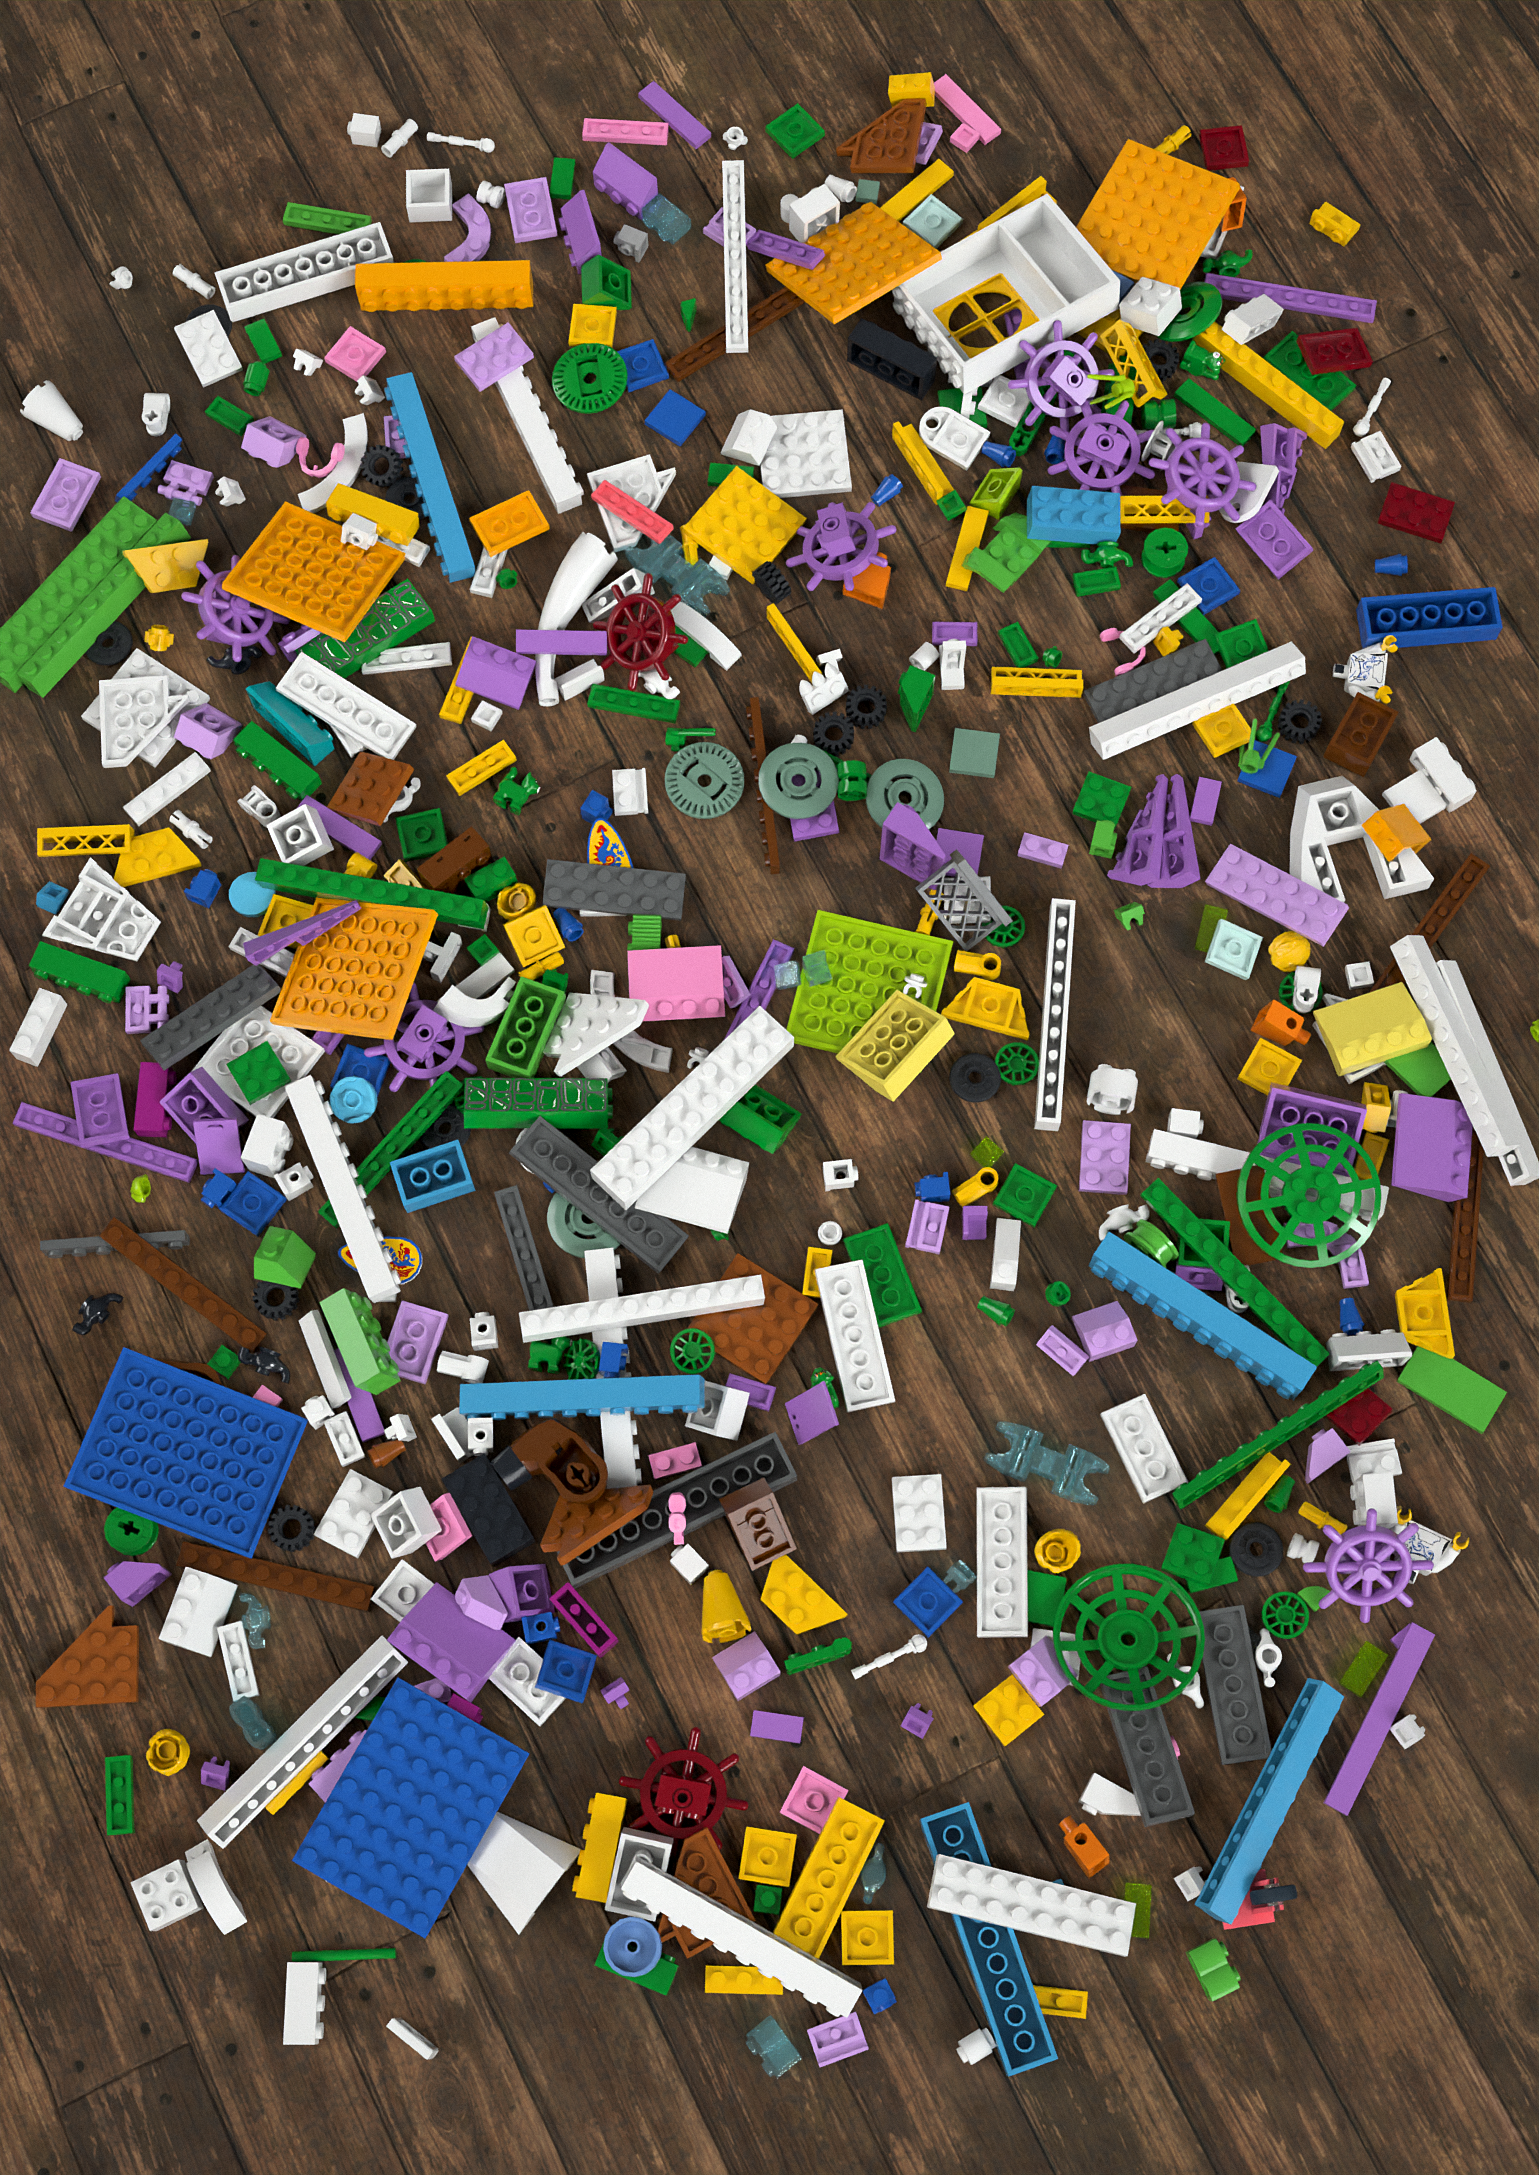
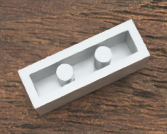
M1265 294L1257 298L1254 297L1247 304L1243 303L1236 310L1232 309L1224 318L1226 322L1222 330L1240 345H1243L1274 327L1284 309Z
M1437 737L1413 751L1409 760L1417 771L1422 770L1446 802V810L1449 813L1472 800L1477 791L1473 781L1465 776L1458 761L1453 760L1446 745L1440 742Z
M39 988L9 1050L16 1059L38 1067L67 1007V1003L61 995Z
M287 1962L283 2045L319 2044V2039L323 2038L324 2024L320 2022V2011H324L325 1995H321V1984L326 1982V1968H322V1962Z

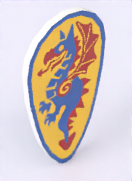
M597 818L591 827L588 837L587 863L633 868L631 858L618 832L604 818Z
M384 1237L381 1243L383 1248H387L391 1254L393 1261L389 1263L392 1271L396 1269L401 1279L399 1284H405L413 1280L419 1274L422 1267V1254L419 1247L412 1240L404 1237ZM348 1245L342 1246L338 1251L339 1257L346 1265L358 1272Z

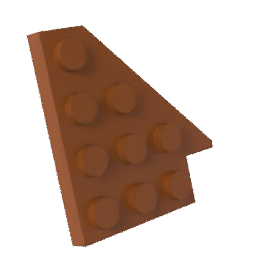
M926 99L902 100L837 147V156H852L851 173H914L927 106Z
M651 1485L605 1489V1492L598 1500L590 1504L581 1505L570 1502L560 1495L540 1544L543 1552L560 1551L557 1557L560 1566L567 1564L646 1511L653 1495Z
M108 1606L36 1681L35 1707L49 1708L138 1702L139 1626L114 1627V1606Z
M705 1827L685 1838L673 1876L753 1922L756 1921L709 1829ZM662 1913L657 1928L661 1942L663 1943L676 1936L687 1959L713 1945L714 1942L706 1937L702 1940L694 1936L690 1932L691 1929L685 1925L679 1927L668 1920L669 1916Z

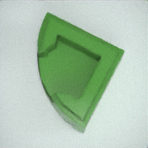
M1311 1586L1302 1589L1297 1595L1316 1612L1320 1608L1318 1605L1319 1601L1330 1591L1323 1587Z

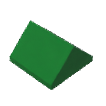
M1199 1219L1228 1249L1230 1221ZM1178 1235L1176 1245L1179 1254L1177 1258L1178 1265L1210 1268Z

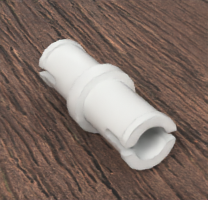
M408 119L399 130H395L392 133V137L382 146V152L391 158L401 146L407 144V140L418 130L417 124L412 119Z
M182 264L174 268L173 276L187 284V288L197 291L206 299L214 295L215 287L202 280L199 274L192 273L183 267Z
M180 810L173 813L179 820L171 815L170 822L182 830L186 838L194 840L202 849L209 846L202 839L211 844L212 837L199 828V824L196 821H191Z

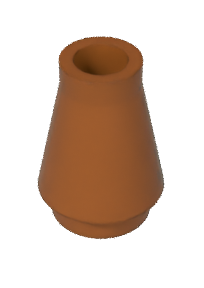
M397 1438L373 1445L372 1449L368 1450L367 1453L375 1468L380 1466L383 1468L399 1454L406 1451L403 1442Z

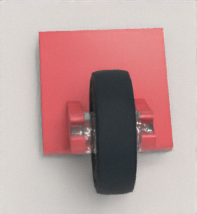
M1265 1869L1259 1870L1239 1908L1238 1915L1234 1918L1231 1925L1222 1922L1223 1929L1275 1922L1273 1911L1284 1910L1283 1901L1297 1898L1296 1886L1293 1884L1280 1886L1278 1878L1267 1879Z

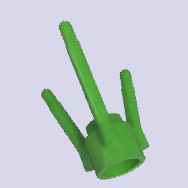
M1253 719L1246 753L1244 745L1239 747L1240 760L1238 767L1243 772L1250 774L1256 773L1258 768L1263 769L1268 755L1280 736V733L1275 734L1260 758L1259 752L1253 750L1257 719Z

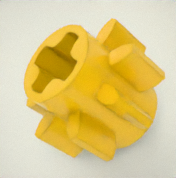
M152 625L151 629L145 631L144 642H148L152 650L166 651L167 647L173 645L174 634L168 631L169 628L167 626Z

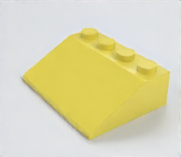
M1403 982L1313 1011L1338 1077L1426 1048L1432 1040L1425 1020Z
M896 990L836 1055V1058L876 1092L894 1102L955 1033L946 1017Z

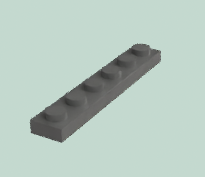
M517 1185L494 1192L529 1311L554 1307Z
M185 1230L138 1233L158 1250L159 1247L178 1250L182 1249L183 1246L190 1245V1236ZM99 1236L40 1241V1250L48 1258H62L64 1254L82 1257L91 1252H96L98 1255H108L111 1251H118Z

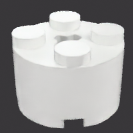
M1107 1064L1099 1065L1098 1069L1091 1073L1087 1104L1090 1105L1092 1103L1095 1110L1112 1115H1119L1121 1110H1127V1113L1133 1111L1138 1080L1135 1077L1136 1072L1131 1069H1115Z

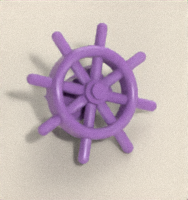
M1056 320L1053 323V342L1043 345L1038 350L1026 340L1020 342V348L1031 359L1026 367L1025 379L1011 380L1008 382L1009 389L1025 388L1028 398L1035 406L1025 420L1026 425H1033L1039 415L1043 413L1051 417L1060 418V428L1070 432L1069 417L1082 412L1080 406L1086 399L1088 403L1093 400L1098 388L1099 380L1088 379L1087 375L1114 376L1115 372L1112 369L1098 370L1096 362L1089 352V349L1098 339L1096 333H1091L1082 345L1073 341H1063L1062 323ZM1064 350L1072 352L1075 355L1073 357L1069 355L1064 356ZM1055 352V360L1051 364L1046 357ZM1080 361L1082 362L1085 370H1081L1077 366L1080 363ZM1041 366L1046 372L1042 377H1037ZM1050 385V388L1042 397L1038 386ZM1057 392L1059 408L1049 404ZM1096 404L1090 405L1093 415L1101 413V409Z
M1086 399L1080 406L1084 419L1079 421L1070 432L1056 426H1052L1049 430L1052 435L1065 440L1066 444L1064 449L1065 461L1050 466L1048 473L1054 475L1068 470L1071 476L1081 484L1080 490H1111L1113 493H1120V496H1123L1120 486L1128 481L1134 472L1148 479H1152L1155 476L1153 470L1138 464L1140 443L1148 441L1154 430L1136 434L1131 425L1123 420L1129 407V403L1126 400L1120 403L1115 415L1105 413L1093 415ZM1086 430L1083 438H1080L1079 436ZM1074 445L1078 446L1077 454L1080 456L1074 457ZM1129 447H1130V460L1127 459V458H1124L1125 453H1126V451H1127V449H1128ZM1093 461L1087 474L1079 468V465ZM1101 465L1107 479L1095 478ZM1119 466L1125 468L1120 474L1115 476L1114 471L1117 472Z
M1208 423L1202 424L1201 437L1190 438L1185 441L1181 440L1173 428H1168L1166 435L1176 448L1169 455L1167 461L1157 458L1149 460L1151 467L1165 470L1168 488L1167 494L1162 496L1161 502L1168 504L1176 498L1186 507L1195 510V524L1198 527L1204 525L1205 512H1213L1221 508L1226 511L1233 521H1238L1240 515L1229 501L1235 496L1238 488L1248 491L1256 489L1254 482L1240 479L1239 469L1234 458L1243 453V446L1238 445L1228 451L1218 442L1211 440L1210 425ZM1191 451L1200 452L1199 462L1191 453ZM1181 455L1188 462V464L1179 462ZM1208 455L1212 456L1216 461L1213 463L1208 462ZM1222 467L1225 475L1218 474L1217 470ZM1218 483L1226 485L1224 494L1219 489Z
M831 502L827 508L817 511L819 520L815 521L816 524L811 529L803 526L798 528L796 534L805 537L803 554L787 559L786 565L794 567L807 563L810 570L814 573V576L807 584L809 591H813L822 579L831 581L844 580L846 590L852 591L854 589L852 577L863 572L871 563L883 568L888 565V561L885 558L877 556L879 539L894 534L896 527L890 525L875 530L872 522L868 519L875 509L874 503H867L859 514L846 512L843 502L839 504ZM859 529L863 530V531L866 533V534H863V535L854 537L855 534L858 532ZM818 543H820L821 548L815 550ZM866 543L863 550L855 547ZM829 555L823 564L816 560ZM851 555L856 557L855 559L849 562L848 558ZM837 559L840 561V565L832 566Z
M234 555L231 558V570L222 571L215 575L203 561H198L196 567L207 579V582L201 588L199 595L190 592H183L181 595L184 601L198 604L199 613L205 626L197 632V638L204 639L207 637V640L232 645V658L235 662H239L242 658L241 647L250 646L257 642L262 645L269 655H275L276 648L265 635L269 632L273 622L288 624L290 618L274 613V611L258 605L259 609L250 607L251 601L222 589V582L240 560L238 555ZM249 616L260 618L259 627ZM241 621L251 633H243Z
M413 982L409 993L410 1002L405 1004L397 1029L404 1033L401 1039L397 1042H394V1037L393 1040L384 1039V1045L370 1047L364 1051L366 1057L387 1054L391 1064L399 1071L389 1086L392 1092L398 1091L406 1077L416 1080H429L430 1087H432L445 1071L450 1072L456 1065L470 1074L477 1072L475 1065L461 1057L464 1050V1036L481 1033L484 1031V1026L462 1027L447 1021V1019L433 1010L438 1002L419 999L417 986ZM413 1014L414 1019L410 1025L402 1021L407 1016ZM447 1022L452 1027L451 1030H448V1027H446ZM455 1038L453 1051L437 1043ZM401 1050L409 1055L405 1062L396 1051ZM434 1052L447 1059L437 1067H435ZM416 1061L420 1063L425 1061L426 1069H419L413 1066Z
M1373 1508L1367 1511L1366 1525L1352 1528L1342 1534L1337 1532L1331 1525H1325L1323 1532L1333 1541L1326 1553L1325 1561L1307 1562L1303 1565V1570L1308 1573L1325 1572L1332 1589L1319 1601V1607L1326 1609L1340 1597L1350 1604L1361 1606L1360 1621L1362 1623L1370 1621L1371 1606L1386 1603L1395 1597L1404 1606L1411 1607L1413 1599L1403 1590L1410 1580L1412 1570H1431L1434 1567V1563L1431 1560H1412L1405 1544L1409 1538L1418 1532L1419 1526L1416 1523H1411L1402 1532L1396 1534L1388 1528L1376 1525L1377 1511ZM1396 1550L1399 1554V1560L1390 1561V1555ZM1397 1571L1392 1579H1389L1384 1573ZM1337 1572L1350 1575L1341 1582L1337 1577ZM1362 1579V1590L1351 1588ZM1377 1580L1382 1586L1372 1590V1582Z

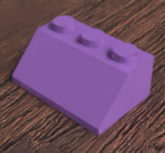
M608 142L593 170L594 185L600 192H605L609 195L613 202L625 207L630 215L637 216L640 220H643L659 204L657 178Z
M584 190L579 191L561 208L562 217L558 218L561 231L565 230L566 236H564L566 249L570 248L572 252L569 254L571 266H576L578 274H581V265L596 255H601L599 238Z
M472 636L455 686L519 710L534 673L536 660Z
M203 1067L190 1072L159 1102L195 1144L196 1138L193 1120L237 1117L238 1129L249 1120Z

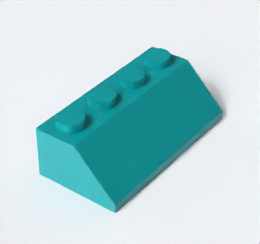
M270 681L248 686L246 691L253 708L314 767L334 750L331 734L326 729H319L316 720L310 714L306 716L302 712L303 709L300 705L277 692V686L273 685Z

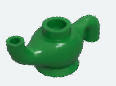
M1251 249L1245 251V256L1241 257L1233 253V251L1226 250L1217 259H1205L1202 264L1203 272L1208 273L1212 270L1211 268H1216L1219 271V275L1236 277L1240 273V268L1251 261L1253 252Z
M1116 542L1097 543L1098 548L1094 553H1090V550H1081V559L1085 564L1098 562L1100 567L1109 568L1114 567L1116 562L1124 560L1126 567L1133 566L1131 555L1117 548L1119 544Z

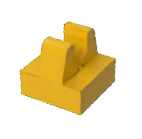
M1167 626L1159 631L1153 643L1164 657L1176 651L1180 645L1178 640L1183 639V635L1179 630L1171 631Z

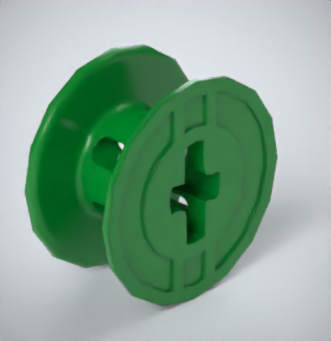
M1160 528L1151 532L1144 541V549L1141 556L1143 567L1156 577L1168 578L1175 576L1182 570L1188 554L1186 538L1172 528Z
M115 1508L111 1511L104 1526L105 1538L110 1546L129 1556L141 1555L150 1550L156 1542L159 1532L158 1523L120 1508ZM127 1525L132 1528L135 1527L140 1532L137 1535L132 1532L129 1533L123 1528Z

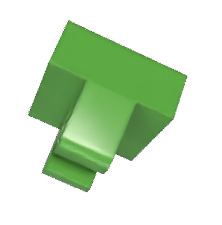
M1137 902L1114 910L1116 918L1119 919L1122 926L1127 930L1131 929L1130 921L1132 918L1135 919L1137 925L1143 924L1144 909Z

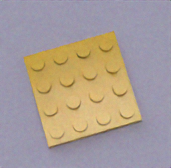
M736 466L684 526L682 532L731 567V569L751 584H754L755 578L752 576V572L766 561L772 563L794 537L798 528L805 524L807 518Z

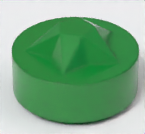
M1056 1281L1051 1283L1045 1291L1047 1301L1053 1306L1064 1305L1070 1300V1289L1064 1282Z

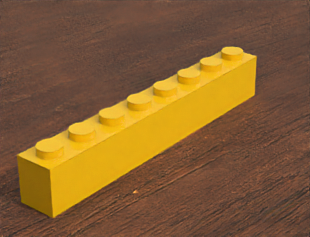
M1214 322L1209 328L1193 338L1196 345L1207 349L1210 353L1219 352L1226 360L1220 367L1298 429L1306 432L1307 436L1324 449L1340 435L1344 424L1342 419L1245 344L1240 345L1222 330L1223 327L1218 323Z

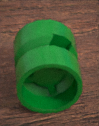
M1151 400L1141 406L1143 430L1155 429L1160 421L1164 422L1163 428H1175V400H1161L1159 404L1155 400Z
M855 760L839 763L837 765L838 779L840 781L837 790L838 798L844 801L865 799L867 796V782L864 781L867 778L866 764Z

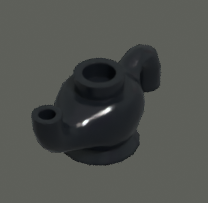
M248 646L245 649L241 648L242 658L239 662H235L232 658V647H229L225 650L224 656L220 660L209 656L206 661L212 667L228 669L234 675H239L246 672L251 666L249 657L260 658L262 652L256 646Z
M109 1293L99 1298H94V1295L89 1296L78 1312L79 1315L83 1316V1322H77L72 1330L79 1335L88 1334L94 1324L98 1322L103 1324L110 1315V1312L107 1311L109 1303L114 1301L120 1304L124 1297L116 1293Z
M240 1347L238 1360L241 1363L255 1366V1372L265 1376H269L270 1372L281 1373V1382L289 1384L290 1371L279 1359L280 1353L259 1347L260 1351L251 1354L249 1349Z

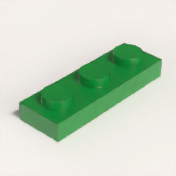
M133 1756L105 1757L107 1836L134 1834Z

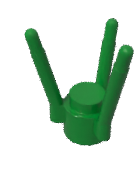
M668 727L665 743L671 746V751L678 752L683 749L680 745H685L686 736H715L716 729Z

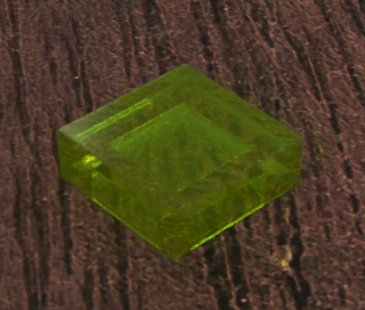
M986 1136L970 1153V1156L984 1168H991L1004 1154V1151Z

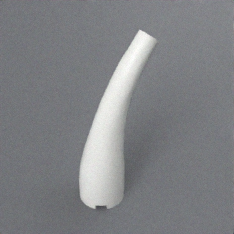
M582 532L562 561L546 597L538 630H565L567 624L581 605L618 561L616 554L612 551L609 555L604 548L605 543L593 534ZM535 654L536 686L541 706H553L559 703L558 684L554 680L556 654Z

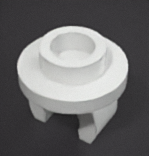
M118 267L111 273L116 278L115 281L110 282L112 287L115 289L131 287L133 278L127 268Z
M911 973L910 976H905L904 978L908 984L904 987L903 993L907 994L909 988L914 987L917 990L915 998H919L922 994V987H926L927 982L924 981L923 976Z
M696 1047L695 1050H690L689 1055L692 1058L688 1061V1068H692L695 1061L701 1063L708 1056L709 1051Z

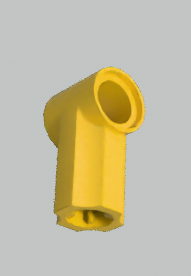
M356 852L349 859L346 871L343 874L371 879L377 869V864Z
M958 950L954 971L979 975L986 980H994L1000 975L1001 960L994 953L983 955ZM988 963H992L996 966V968L993 970H988L984 966Z
M985 1167L978 1174L953 1189L952 1193L959 1205L963 1208V1206L970 1205L986 1193L994 1191L998 1184V1174L993 1168ZM985 1175H989L993 1178L994 1182L990 1185H985L980 1179Z

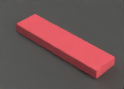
M606 480L591 494L592 500L658 544L674 529L673 524Z

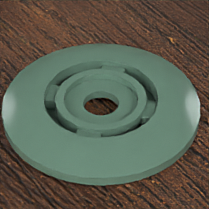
M698 742L679 750L670 760L665 772V789L672 804L682 813L697 819L716 818L730 811L739 801L744 789V772L737 757L727 748L715 743ZM698 762L697 765L693 766L689 770L687 777H684L683 775L687 768L692 764ZM701 775H708L712 781L709 786L702 787L698 784V778ZM722 785H727L726 789L719 795L717 799H711L721 791Z
M789 743L773 750L763 761L758 777L759 790L766 804L776 813L792 819L811 818L827 809L836 796L839 783L838 772L832 759L820 748L807 743ZM815 770H818L819 773H820V777H821V786H820V788H817V787H816V784H817V775H816ZM777 774H781L780 784L783 789L782 792L779 790L776 784ZM800 774L804 776L806 782L802 786H795L791 781L792 777Z
M895 759L881 765L872 774L867 784L866 805L873 820L882 828L884 821L896 803L904 805L899 800V793L906 791L912 797L911 802L907 805L911 806L918 813L928 830L931 829L940 818L944 807V793L936 775L924 764L911 759ZM908 776V777L911 778V779H900V780L895 781L894 783L891 781V779H893V778H898V777Z
M556 1192L548 1207L547 1223L553 1240L562 1250L572 1256L585 1258L584 1251L613 1248L615 1250L620 1245L616 1239L596 1223H584L582 1221L583 1213ZM577 1232L583 1236L594 1235L596 1238L582 1239L575 1236L573 1233Z

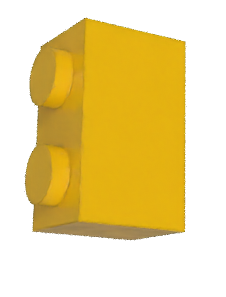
M931 72L889 76L888 95L892 108L904 99L918 98L926 99V107L934 106L935 86Z

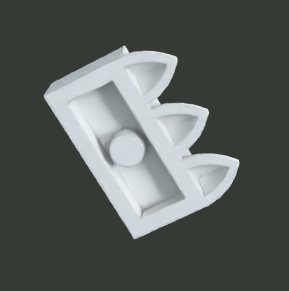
M829 663L825 666V678L822 674L813 672V686L805 680H801L799 686L802 699L808 712L812 715L849 691L842 673Z

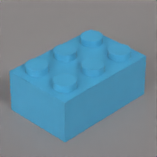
M459 1140L390 1162L401 1200L407 1213L476 1191Z

